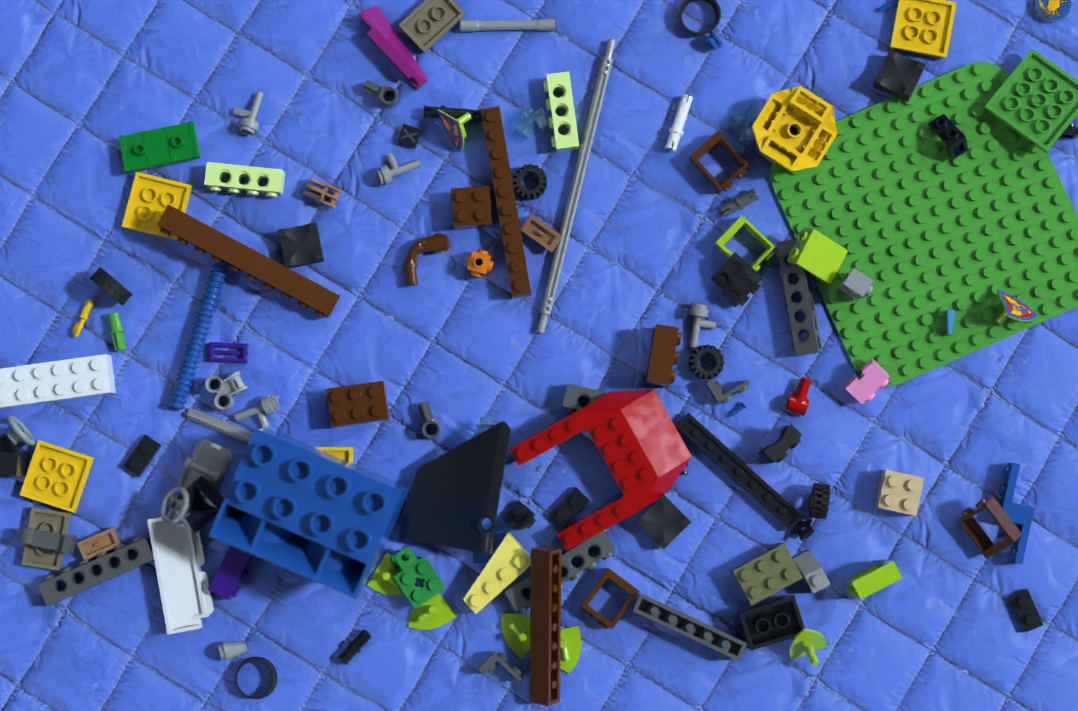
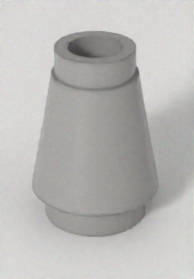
M245 641L223 642V644L218 645L221 660L226 659L228 661L248 652Z

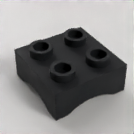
M890 49L874 80L873 88L908 102L924 71L925 64L908 59Z
M316 222L278 230L285 267L294 268L324 262Z
M792 424L786 425L782 429L779 439L773 445L764 448L760 453L770 463H780L788 455L786 451L789 448L794 449L801 442L799 438L802 434Z
M662 495L636 521L662 549H665L691 523L665 495Z

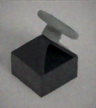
M9 415L7 421L12 429L6 434L0 435V475L26 477L29 453L18 443L23 440L28 445L33 446L35 445V439L20 420L13 415Z
M201 475L188 488L185 489L177 486L165 495L161 505V517L165 523L171 525L182 520L196 534L219 512L224 498ZM180 492L181 494L176 498L175 493ZM169 500H170L171 503H170V505L168 506L170 509H169V511H168V513H167V505H168V502H169Z

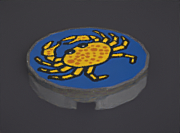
M1034 0L1033 6L1036 15L1042 21L1057 23L1063 21L1070 14L1072 0Z

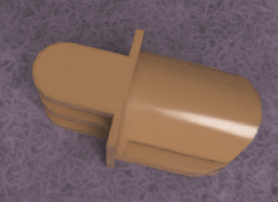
M310 177V182L323 187L324 190L307 184V189L321 195V197L304 191L303 195L335 209V203L339 201L338 196L343 191ZM330 189L334 190L333 195L328 194ZM327 197L331 198L329 203L325 201Z

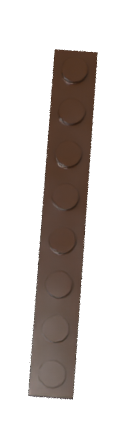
M542 545L531 548L529 694L530 702L550 706L560 702L562 548Z

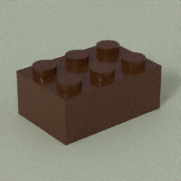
M655 325L645 384L668 388L670 384L674 383L676 371H672L673 365L677 364L679 354L675 350L676 346H679L682 333H678V327Z
M384 381L326 389L332 428L390 420L386 384Z

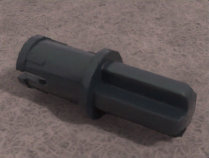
M365 629L362 630L352 642H348L349 645L338 655V658L347 665L357 653L361 652L360 649L370 640L371 634Z

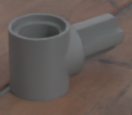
M369 80L364 83L363 90L376 96L377 101L383 103L384 106L391 108L398 103V95L394 88L385 85L381 87ZM388 93L394 95L391 101L384 100V97Z
M423 402L418 405L423 421L420 423L422 432L427 438H437L441 432L438 420L433 418L429 403ZM431 424L437 428L434 435H428L426 432V428Z

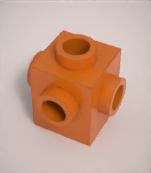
M478 249L477 252L472 251V254L467 256L465 266H468L467 270L471 272V276L481 278L482 276L487 277L488 272L491 273L494 262L491 261L492 258L488 255L489 252ZM478 259L483 261L480 266L475 264Z

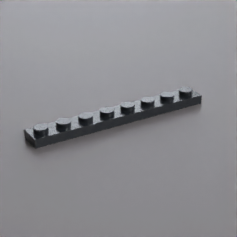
M690 413L678 423L676 428L790 531L804 517Z

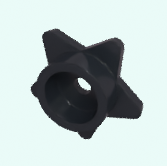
M811 518L805 521L800 520L796 528L791 531L792 535H798L801 541L810 537L815 532L811 526L813 520Z

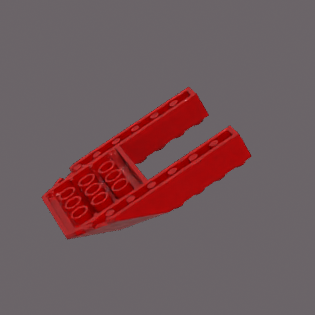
M654 389L610 391L509 448L516 463L520 466L587 429L623 492V495L557 531V536L566 551L631 516L666 494L691 459V454Z

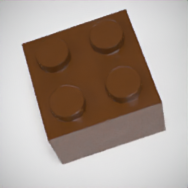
M489 186L451 189L454 230L492 227Z

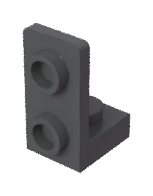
M712 379L705 386L716 403L721 401L724 404L732 399L731 395L736 391L740 394L749 388L747 385L751 382L748 379L724 395L721 393L723 388L718 381L714 382Z
M494 651L478 669L483 675L486 672L490 674L497 667L495 662L498 661L519 682L523 679L521 670L515 665L511 667L506 662L508 658L502 652L497 654Z

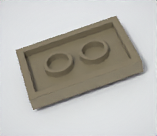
M425 0L399 24V27L425 54L466 16V13L453 0Z
M31 507L28 528L68 534L71 513ZM25 544L21 565L61 571L64 552Z

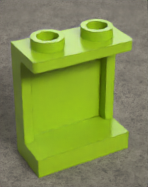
M804 228L799 233L798 240L791 249L787 262L796 264L809 272L820 283L831 285L848 250L817 230Z

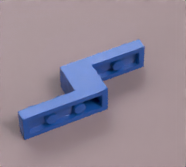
M1008 463V466H1005L1003 470L1005 480L999 489V496H1001L999 505L1012 522L1018 524V529L1022 533L1014 543V547L1010 549V562L1023 564L1035 508L1012 502L1020 464Z

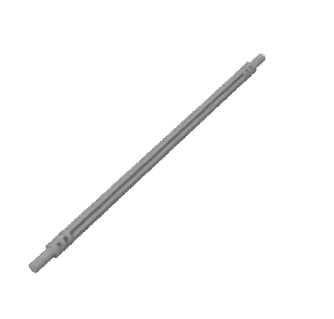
M608 39L605 56L602 57L559 232L563 237L555 249L539 312L541 316L537 332L543 334L548 316L551 315L613 63L612 55L616 40Z

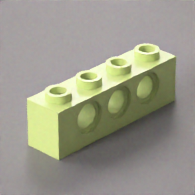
M569 71L546 74L547 80H544L543 84L544 91L549 94V99H546L547 110H551L552 116L548 118L549 128L554 130V136H551L552 148L556 147V152L579 150ZM561 90L564 95L557 98L553 95V92ZM559 108H563L566 111V114L564 116H558L556 114V110ZM561 127H566L569 132L566 135H561L558 130Z
M207 162L204 185L210 191L215 192L226 189L229 193L234 194L246 191L248 195L258 196V193H265L267 197L277 198V195H283L285 172L281 169ZM229 174L230 180L227 183H222V176ZM244 176H248L249 182L245 185H241V178ZM263 178H267L268 184L264 187H260L259 181Z

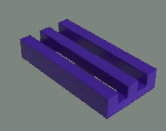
M210 342L208 361L248 363L249 344ZM214 347L243 348V351H223L213 349ZM213 354L241 355L243 359L215 358Z

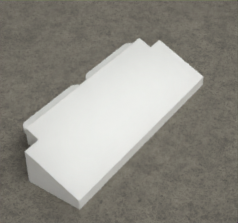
M162 517L148 519L167 635L203 628L201 618L209 617V614L213 613L214 608L211 591L208 590L210 586L208 574L204 571L201 572V566L205 563L200 530L194 534L182 520L171 525L165 523Z

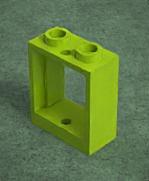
M741 216L715 242L714 246L729 259L732 253L724 245L743 227L766 248L751 265L757 272L761 268L759 264L764 259L767 262L773 256L774 252L772 250L775 246L744 216Z
M885 560L846 580L848 585L845 587L850 596L861 600L902 579V576L893 560Z

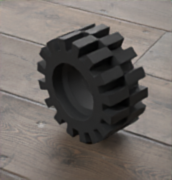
M525 164L523 167H519L513 177L514 191L525 200L539 198L547 187L546 174L537 165L529 164L526 166ZM527 175L534 176L537 179L536 187L533 189L525 188L522 184L523 178Z
M701 345L691 353L689 367L691 372L695 374L694 376L702 380H710L718 376L722 371L724 356L715 346ZM709 355L713 358L714 365L711 369L705 370L699 365L701 356Z
M814 483L811 490L809 517L826 519L829 509L830 485Z

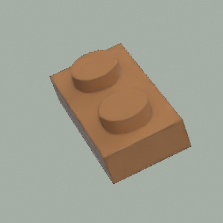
M532 214L521 229V231L551 252H553L563 237Z
M112 527L78 542L77 545L83 559L87 560L96 557L100 553L112 550L114 547L121 545L115 528Z

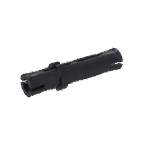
M424 105L423 118H440L437 111L439 109L455 119H458L467 112L472 117L469 121L480 122L481 109Z

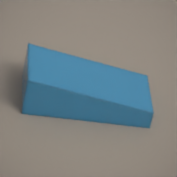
M946 310V335H952L955 310Z

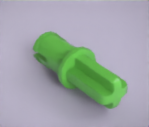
M119 312L107 315L111 329L109 334H112L115 351L126 349L123 334L125 329H122Z

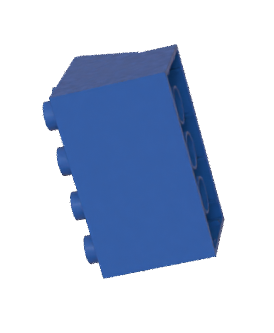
M255 428L209 536L357 599L377 561L383 555L411 488L271 428Z

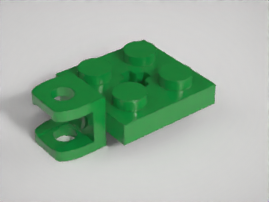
M406 547L391 557V563L398 573L392 579L412 610H415L445 589V586L425 556L418 560L413 551ZM416 578L422 579V588L415 586Z

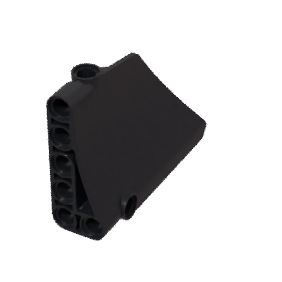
M506 422L497 423L418 468L409 497L403 507L402 517L404 521L401 539L485 554L494 553L496 517L511 431ZM486 518L492 521L490 529H485L482 525L483 520Z

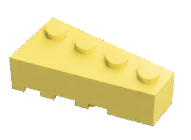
M510 532L503 539L463 599L475 614L531 565L529 553Z

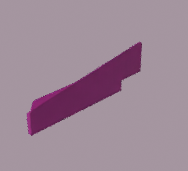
M373 6L359 14L360 19L370 29L366 33L368 39L417 90L428 81V78L380 8Z

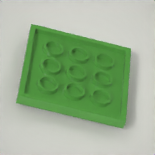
M1032 48L985 105L984 109L1047 153L1078 115V80Z

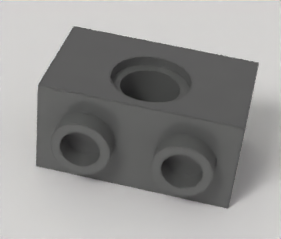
M567 383L562 407L566 408V412L572 413L581 408L577 403L579 397L585 396L589 404L603 396L605 392Z

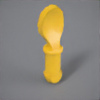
M91 299L85 301L83 310L79 315L81 318L73 326V337L79 336L84 322L88 320V315L94 305Z

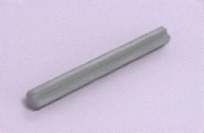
M190 408L187 412L188 419L249 443L252 436L251 432L193 408Z

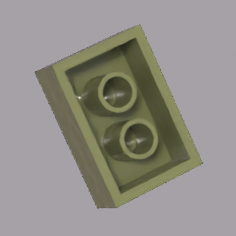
M780 543L731 570L750 605L756 604L803 578L785 543Z

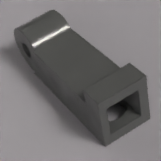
M21 527L18 542L70 554L74 553L77 536Z

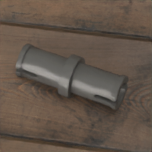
M751 189L739 197L735 196L732 201L719 208L724 217H727L739 209L743 210L744 206L759 198L755 190Z

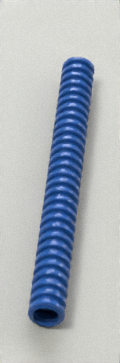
M213 261L215 264L212 265L213 270L210 271L211 276L208 277L209 282L206 283L208 286L204 289L206 291L203 293L204 299H201L202 305H199L200 311H197L198 316L195 317L197 321L194 322L195 327H192L193 333H190L189 345H186L188 349L184 352L186 355L183 356L184 361L181 362L182 367L179 368L180 373L177 374L179 377L175 380L177 382L176 385L173 386L175 389L172 390L173 396H170L171 402H168V405L181 410L185 409L184 403H187L186 397H189L187 393L190 392L191 381H194L193 375H196L194 371L198 368L196 365L200 362L198 359L202 356L200 355L203 352L202 346H205L204 340H207L205 337L209 334L207 332L208 329L211 328L209 324H212L211 318H214L213 312H216L215 306H218L217 301L220 299L218 296L221 295L222 284H225L224 278H227L225 274L229 271L227 269L229 264L224 261L222 264Z

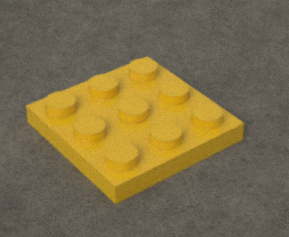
M898 0L889 49L946 59L957 2L946 0Z
M136 172L122 227L177 241L178 237L171 234L169 237L159 231L161 228L157 224L168 204L186 214L193 186Z
M38 440L20 495L76 513L94 458Z

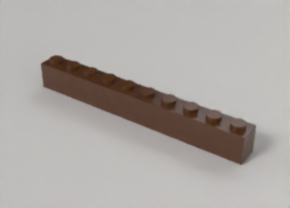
M500 106L481 109L512 298L531 296V289Z
M169 204L157 224L161 228L159 230L161 233L169 237L171 234L178 237V242L186 246L188 243L192 244L197 252L203 255L205 252L209 253L214 261L220 264L223 261L226 262L231 270L237 273L240 270L247 274L246 277L254 282L257 279L264 283L263 286L271 291L274 288L281 292L280 295L288 300L291 297L298 301L297 304L305 309L308 307L314 309V313L322 318L331 315L340 298V295Z

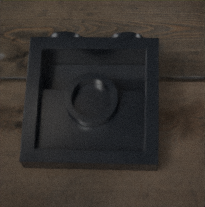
M734 252L710 279L724 291L722 296L736 308L738 304L743 306L748 301L749 297L747 295L750 292L754 294L761 287L758 283L763 277Z

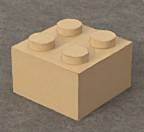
M882 470L874 508L916 516L924 478L891 470Z

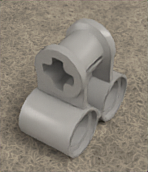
M240 371L231 374L224 380L217 376H210L206 379V389L211 393L217 394L214 399L217 408L225 411L230 410L234 406L233 397L249 389L242 381ZM214 380H218L220 383L219 388L216 390L211 388V383ZM226 396L229 399V403L227 406L222 407L220 400Z

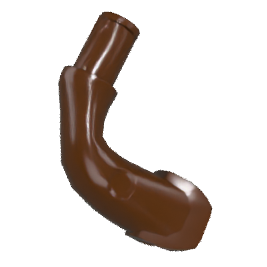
M442 233L433 234L432 236L415 241L410 246L402 267L405 270L407 286L418 285L416 268H418L417 256L426 252L439 254L449 250V238L447 235Z

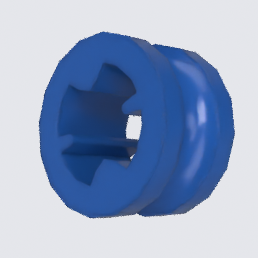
M712 31L709 33V36L704 37L707 45L714 51L717 49V45H722L719 37Z

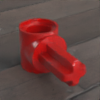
M800 378L796 392L790 394L785 410L801 416L805 415L809 405V398L806 396L811 384L810 379Z

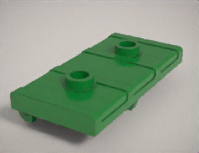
M194 121L119 136L126 174L201 158Z

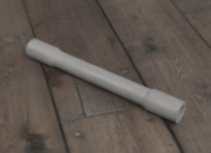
M555 19L516 21L460 20L461 32L480 30L555 31Z

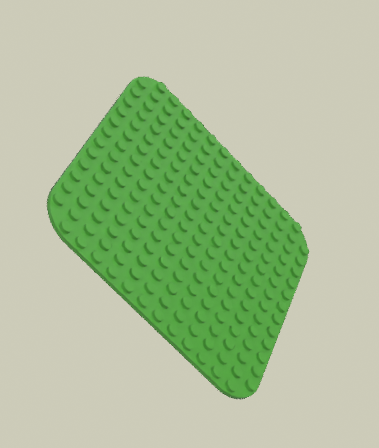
M987 62L967 64L916 86L908 102L893 96L836 121L837 135L821 162L815 168L790 172L778 163L772 162L770 170L771 184L795 239L798 238L799 233L804 228H812L848 250L831 285L820 283L816 280L815 276L812 275L854 369L860 375L862 373L861 368L873 358L889 374V382L886 386L904 383L1078 306V217L1048 152L1045 153L984 109L985 105L1010 76L1008 72L995 64ZM942 114H945L966 136L968 151L954 160H951L948 156L946 144L929 127V122ZM853 268L873 280L871 284L873 289L870 294L858 301L838 289L848 272ZM999 289L1013 295L1026 304L1037 316L1029 322L1017 321L1008 317L1002 325L999 324L996 319L1005 309L997 290ZM946 310H955L952 335H946Z

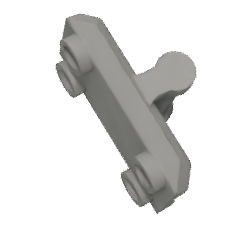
M207 439L197 442L190 458L188 457L184 463V470L178 481L179 486L186 489L202 475L217 490L231 461V450Z

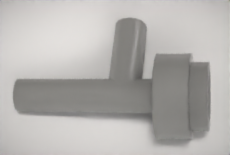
M257 91L250 111L239 108L234 110V115L245 117L241 119L239 127L240 131L246 135L253 136L258 131L259 123L255 119L264 93Z
M393 153L386 155L391 169L389 170L388 166L384 165L376 170V174L381 185H388L393 183V176L421 167L419 160H415L398 166Z
M692 303V306L689 308V314L694 315L689 347L697 348L700 327L716 328L715 321L701 320L702 317L708 316L709 309H707L705 304Z
M274 395L262 397V404L234 414L236 421L257 414L262 428L269 426L265 413L271 415L279 410V403Z

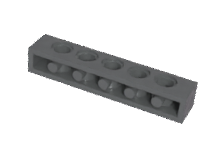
M797 238L777 242L775 254L777 259L780 260L778 271L780 277L783 278L782 293L784 297L786 296L787 301L785 311L790 318L788 329L790 334L793 335V342H791L792 351L796 353V356H805L821 353L823 350L809 272L796 264L789 265L787 262L789 253L798 240ZM797 274L798 281L797 283L793 284L791 282L792 275ZM796 293H800L802 296L799 303H796L794 300ZM801 311L805 314L802 322L797 318L798 313ZM804 330L808 333V338L805 341L801 339V333Z
M604 531L585 540L562 555L561 567L566 569V575L561 578V588L565 586L563 582L570 579L573 581L581 576L580 571L585 568L589 571L597 566L596 561L602 558L605 561L614 555L612 551L615 548ZM591 546H597L599 549V553L595 557H591L588 554V549ZM579 556L582 558L583 563L580 567L572 565L571 560L573 557ZM530 575L504 591L516 612L519 610L524 612L530 608V598H525L522 594L524 588H531Z
M142 536L131 540L132 544L128 546L121 544L114 547V552L107 554L106 551L96 555V560L91 562L89 559L78 563L79 567L73 570L69 567L60 571L61 575L57 577L50 575L43 578V583L38 584L46 606L56 604L154 561L150 539H143ZM131 549L137 552V557L134 560L129 557ZM113 557H117L119 560V565L116 568L111 564ZM95 565L101 567L99 575H96L93 571ZM79 572L83 575L81 583L76 581V574ZM60 580L64 581L66 585L63 591L58 588Z
M639 593L632 608L633 612L737 661H740L747 646L746 642L642 593Z

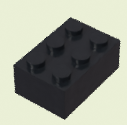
M794 595L737 612L745 641L750 651L794 638L805 629Z

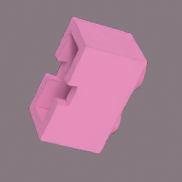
M873 358L861 368L862 373L859 376L855 374L845 384V389L861 404L865 401L867 403L871 401L875 396L874 392L878 388H884L889 382V374Z

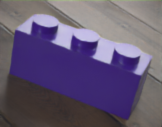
M230 545L208 590L227 600L232 599V597L236 598L241 588L239 584L241 580L246 579L250 571L247 568L250 562L254 563L257 556Z

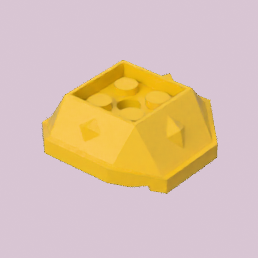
M801 86L772 93L751 126L759 152L790 172L817 167L837 135L833 106ZM791 126L798 130L797 135L790 133L789 128Z

